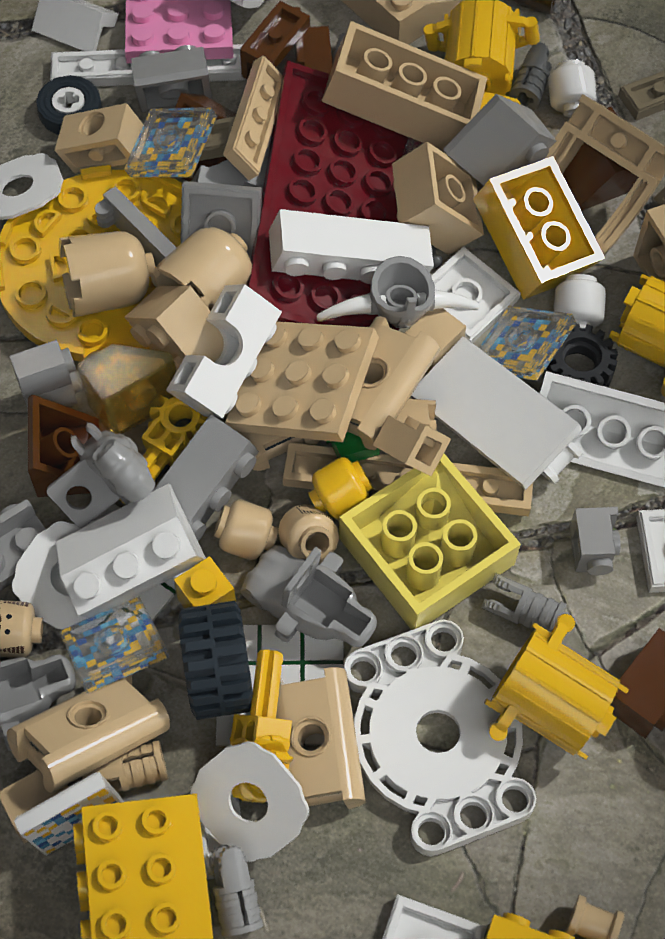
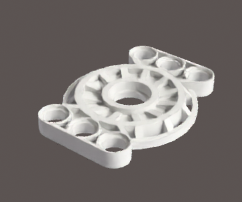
M448 620L435 621L358 649L349 654L344 664L349 688L355 692L363 693L354 717L361 769L369 783L387 801L404 811L417 814L412 823L411 843L416 851L430 857L443 854L522 823L529 818L536 804L535 790L530 783L524 779L512 777L518 766L523 746L522 723L514 718L507 729L508 734L515 732V748L512 757L504 755L507 737L502 741H496L491 738L489 733L490 724L497 720L500 713L484 704L486 698L491 700L501 680L485 666L460 655L464 640L463 632L457 624ZM440 632L449 633L455 639L456 645L450 651H439L433 646L432 637ZM398 647H408L415 653L416 660L409 666H399L392 660L391 654ZM361 661L369 662L374 666L376 674L368 681H359L351 674V668L354 664ZM456 664L461 666V668L458 670L451 668V666ZM472 670L484 677L493 687L488 689L480 680L468 674L469 671ZM371 696H377V697H379V698H378L377 701H376V700H374V699H372V698H370V697H371ZM366 709L371 714L369 734L361 735V720ZM428 714H446L455 721L460 733L459 741L455 747L447 752L436 753L427 750L421 745L417 739L416 728L420 720ZM363 748L370 749L373 763L377 768L375 772L372 771L365 759ZM498 769H507L504 775L497 774ZM386 781L395 791L405 796V799L391 792L382 782ZM515 789L522 792L527 799V807L521 812L508 810L502 802V795L506 791ZM417 801V802L423 803V804H425V805H424V806L417 805V804H414V802ZM470 805L481 808L486 816L485 824L475 829L464 825L460 817V812L463 808ZM431 821L439 824L444 831L443 840L436 845L424 843L418 835V829L423 823Z

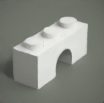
M245 284L225 285L206 319L222 334L224 348L221 356L213 362L206 356L186 355L166 391L203 416L209 417L212 414L217 418H223L236 404L237 392L244 379L249 377L256 368V358L263 345L275 334L276 322L282 311Z

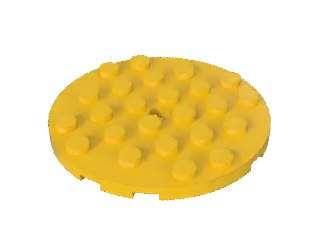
M111 165L80 169V175L63 180L60 194L43 207L13 219H8L0 233V300L9 319L17 329L38 346L57 340L60 349L69 348L73 360L79 362L111 364L133 361L153 355L154 353L149 347L142 346L132 336L130 332L132 326L124 318L139 303L128 307L73 317V310L69 308L62 276L64 273H69L66 257L60 258L59 238L120 231L114 224L108 228L100 227L95 213V205L104 199L103 194L116 186L178 247L181 244L183 183L170 176H146L148 169H142L139 176H133L136 169H142V167L134 166L133 171L112 170ZM149 277V288L145 297L155 289L151 277Z

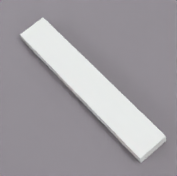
M243 44L233 45L234 58L206 60L209 81L247 80L241 76L240 48ZM125 49L51 53L50 81L57 77L72 75L91 81L95 87L134 85L132 63L126 62Z

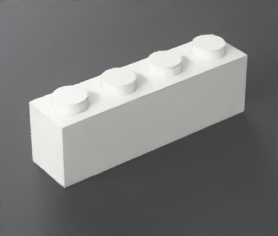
M280 209L269 229L271 268L273 272H283L291 276H323L329 280L353 279L371 284L377 267L386 259L395 256L411 257L421 263L428 272L434 267L429 226Z

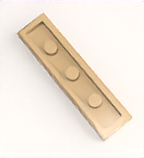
M264 56L253 62L223 153L248 181L259 175L277 115L282 74Z

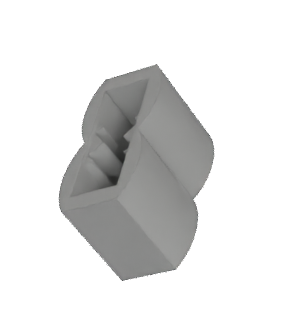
M54 340L9 356L27 409L28 397L32 394L66 407L78 404L75 394L82 392L75 372L76 367L69 348L61 350L58 341Z

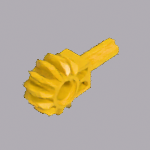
M160 395L158 400L161 407H150L149 414L152 421L149 422L148 429L141 437L146 449L143 456L148 462L147 467L154 481L166 465L170 467L173 465L208 418L175 396L168 399ZM181 419L192 420L184 427L174 426Z
M263 649L257 653L250 715L234 714L230 746L239 745L246 741L255 742L263 749L275 754L289 771V764L294 759L288 755L292 721L276 719L283 655L276 650ZM240 783L232 790V796L242 801L254 803L267 802L262 790L251 783Z

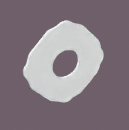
M39 153L22 156L0 165V220L13 219L41 208L60 194L63 177L56 160L50 158L47 154ZM21 177H28L33 180L32 186L20 195L6 196L3 194L4 187L12 180Z
M59 521L38 533L16 564L12 589L21 602H29L33 605L36 617L43 618V621L53 628L81 633L103 619L107 612L95 618L78 616L70 596L58 592L53 587L51 572L58 563L56 541L81 529L76 524Z
M251 741L227 746L199 770L195 783L190 790V794H197L199 816L202 823L220 845L236 846V848L239 847L241 851H244V861L247 862L270 858L300 834L302 826L309 815V807L298 781L275 754ZM251 783L262 790L268 803L266 815L262 819L249 821L243 819L235 812L231 804V792L236 785Z

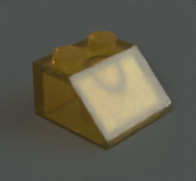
M111 344L103 350L90 353L82 362L77 364L88 405L105 429L115 434H124L151 418L149 414L150 407H161L158 400L160 395L168 399L174 397L166 391L176 373L174 358L169 352Z

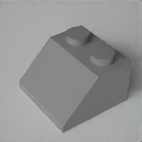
M184 45L172 52L146 51L141 53L139 57L131 58L134 87L141 112L175 107L181 93L203 94L212 99L204 47L196 48L193 45Z
M495 94L443 150L484 186L491 178L542 161L548 155L549 148L557 140L532 109Z

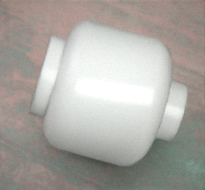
M563 61L548 76L550 105L556 111L563 112L564 116L571 118L580 103L578 100L582 94L596 101L595 74L583 61Z
M573 274L567 276L566 281L561 282L556 287L554 318L557 323L562 326L580 324V331H585L586 324L596 327L604 321L606 292L605 288L597 282V278L586 274Z

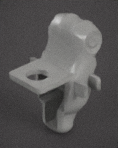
M87 423L86 431L92 437L84 445L77 436L71 437L72 446L79 453L80 461L47 487V495L79 528L85 527L119 499L126 505L131 502L141 501L155 487V482L147 467L148 462L144 456L138 453L136 444L123 434L100 431L92 423ZM74 486L86 487L90 491L92 499L84 507H74L67 501L66 494L68 490Z
M274 545L260 556L258 564L247 573L241 594L257 608L269 611L274 617L279 619L276 624V637L284 642H289L295 633L300 631L314 639H338L353 647H360L372 636L377 627V619L370 609L358 603L353 589L339 576L342 569L341 565L344 561L339 555L330 552L319 565L322 550L317 547L313 549L307 559L293 557L285 547Z
M51 655L39 661L20 657L0 662V738L3 737L8 751H11L7 740V730L48 710L53 701L75 688V673L65 656Z

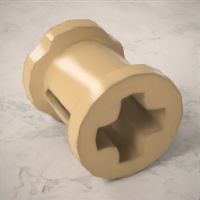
M578 895L565 933L571 936L577 934L587 939H618L625 913L619 910L615 913L608 912L587 903L586 897Z

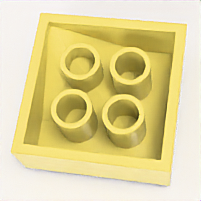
M445 454L441 457L432 476L413 468L339 517V539L411 630L431 623L492 581L496 573L501 575L514 566L521 545Z

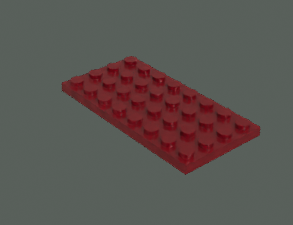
M287 60L282 74L277 115L272 132L262 191L260 223L253 243L251 255L252 270L247 286L282 311L277 322L369 327L373 320L379 317L378 315H346L322 322L317 320V315L340 302L370 293L371 284L353 279L329 280L323 276H291L283 272H273L271 268L269 229L280 209L399 223L397 220L396 193L393 187L392 163L419 147L421 142L321 102L330 74ZM389 324L390 328L399 331V328H396L392 324Z

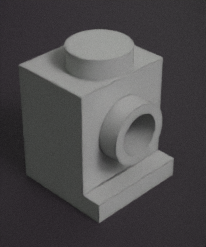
M618 507L575 509L569 526L575 572H588L590 575L599 576L613 571L612 561L615 555L620 554L621 547L619 531L613 530L619 515Z

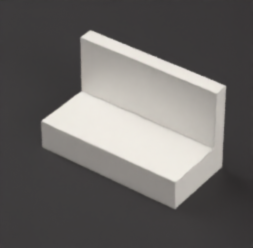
M39 0L32 31L83 51H96L102 27H115L118 13L85 0Z

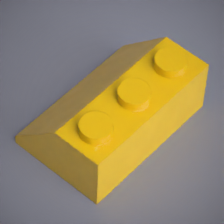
M553 157L489 179L473 198L523 300L555 288L561 282L566 281L567 276L579 274L605 258Z

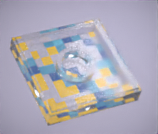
M212 107L150 109L124 170L130 177H192L217 119V114Z
M508 306L479 348L518 378L538 381L577 323L573 314Z
M140 596L59 631L86 694L169 658L167 648Z

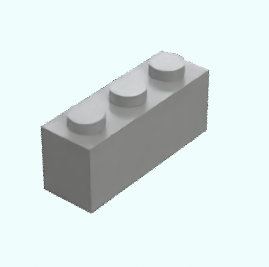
M210 414L153 491L168 483L171 485L195 537L199 541L206 531L205 524L214 511L219 512L228 503L232 494L230 490L238 479L246 477L252 471L257 460L255 456L259 451L247 438Z

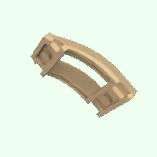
M582 94L578 100L580 101L569 121H565L555 137L557 141L549 148L548 155L543 160L553 157L561 173H563L585 142L639 177L614 214L594 237L602 254L605 256L642 210L664 177L665 145L611 112L605 106Z

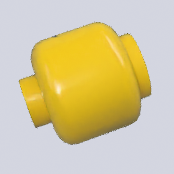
M341 457L313 473L312 484L315 489L308 492L316 509L323 512L328 511L331 517L339 520L341 515L369 498L368 492L374 490L358 460L351 463L349 459Z

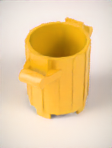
M462 0L450 11L449 16L444 14V21L427 24L423 29L429 51L434 52L438 50L445 52L444 60L487 77L484 92L504 96L511 90L515 49L527 45H535L540 41L537 19L535 17L526 18L520 16L519 8L513 12L510 6L499 0ZM521 27H524L525 36H520ZM439 33H443L444 41H440Z
M642 274L639 284L643 285L642 290L632 286L623 304H626V307L620 319L619 327L622 328L620 334L611 330L609 338L617 343L618 346L665 368V282L656 277H648ZM664 378V381H663V384H662V388H661V394H662L664 397H665V378Z
M558 615L551 632L533 622L531 627L534 628V631L506 671L491 700L486 698L484 704L500 713L497 720L490 724L489 733L491 738L496 741L504 740L508 734L507 729L515 718L574 756L576 754L586 760L588 755L582 752L581 749L591 736L597 738L599 734L606 736L617 718L612 715L614 707L610 704L618 689L628 693L629 688L621 684L620 680L561 643L567 632L572 631L575 626V620L571 615Z

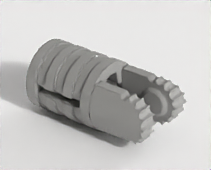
M496 573L492 583L496 584L497 588L521 595L516 610L504 607V604L493 599H484L481 609L515 624L521 623L530 629L534 622L551 632L555 626L556 617L564 614L567 604L562 601L560 603L556 602L555 599L533 592L532 588Z
M219 845V847H215V850L212 851V856H210L212 861L210 863L213 864L212 872L215 886L212 887V891L216 899L215 905L216 909H218L222 936H235L262 928L264 925L260 917L261 911L257 902V892L254 888L255 882L254 878H250L247 862L244 861V851H241L239 847L236 848V846Z

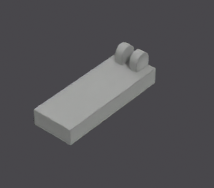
M116 186L104 193V199L95 205L98 225L102 228H108L114 224L120 231L134 235L141 242L144 252L152 253L156 267L177 248Z

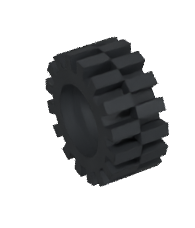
M573 324L571 332L563 330L559 336H564L565 339L549 361L543 360L542 366L545 368L542 371H545L544 376L546 371L609 387L618 362L616 360L618 356L617 348L612 349L614 345L613 340L608 338L604 341L605 332L599 329L597 334L591 333L593 326L587 324L585 331H580V324ZM552 335L550 341L555 342L559 336ZM549 347L546 348L545 355L550 350ZM571 354L585 355L594 362L595 367L590 371H578L569 367L565 362V358Z

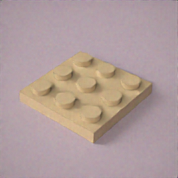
M276 322L275 334L260 350L256 358V368L249 377L244 379L237 392L236 404L229 411L225 423L237 432L343 442L379 339L375 328Z

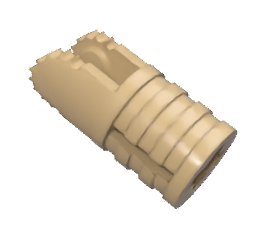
M159 740L153 741L150 744H142L82 776L85 779L95 772H100L117 792L122 790L128 791L131 788H140L146 784L151 785L158 781L168 780Z

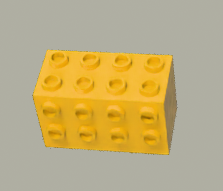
M197 794L81 807L82 823L73 824L77 865L86 864V870L77 871L80 912L90 911V919L80 920L81 938L213 939Z

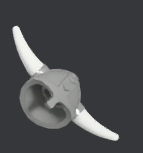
M395 256L386 259L377 267L372 277L370 293L345 300L322 311L317 315V320L322 322L340 316L369 314L385 317L387 322L396 328H408L427 311L441 308H463L477 311L480 305L462 295L435 290L431 274L421 263L411 257Z

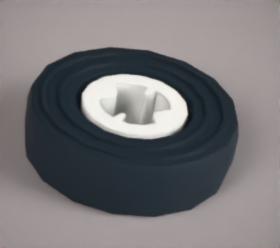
M61 76L47 82L40 89L36 99L40 121L47 130L57 135L60 133L65 115L102 108L98 89L91 81L80 76ZM72 103L71 108H67V105Z

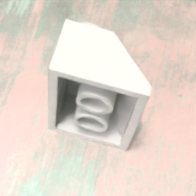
M169 483L151 492L143 500L131 502L56 541L60 577L78 616L95 618L189 570L206 559Z

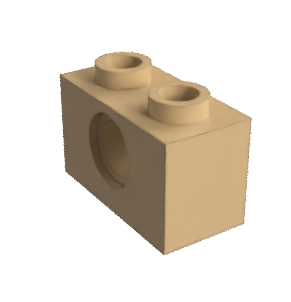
M127 103L65 115L55 152L74 174L80 173V169L94 166L111 165L113 167L135 163L138 159L146 127Z

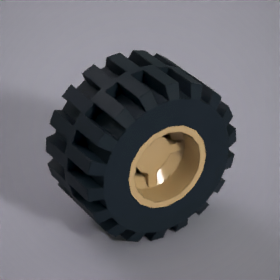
M235 601L181 609L178 617L181 652L190 709L195 718L202 720L250 712L253 690L239 606Z

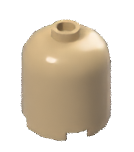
M215 227L199 229L157 265L150 274L152 283L155 288L157 286H191L211 311L225 285L248 284L252 270V263L247 253L248 247L244 240L235 233L229 234Z
M114 231L59 238L60 258L66 257L69 273H64L62 276L69 308L73 310V317L132 306L139 303L145 297L149 288L150 274L155 269V262L152 253H145L141 242L134 235L124 231Z

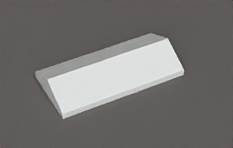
M546 371L540 394L577 421L582 428L572 442L583 454L579 459L573 458L570 462L665 488L664 402Z

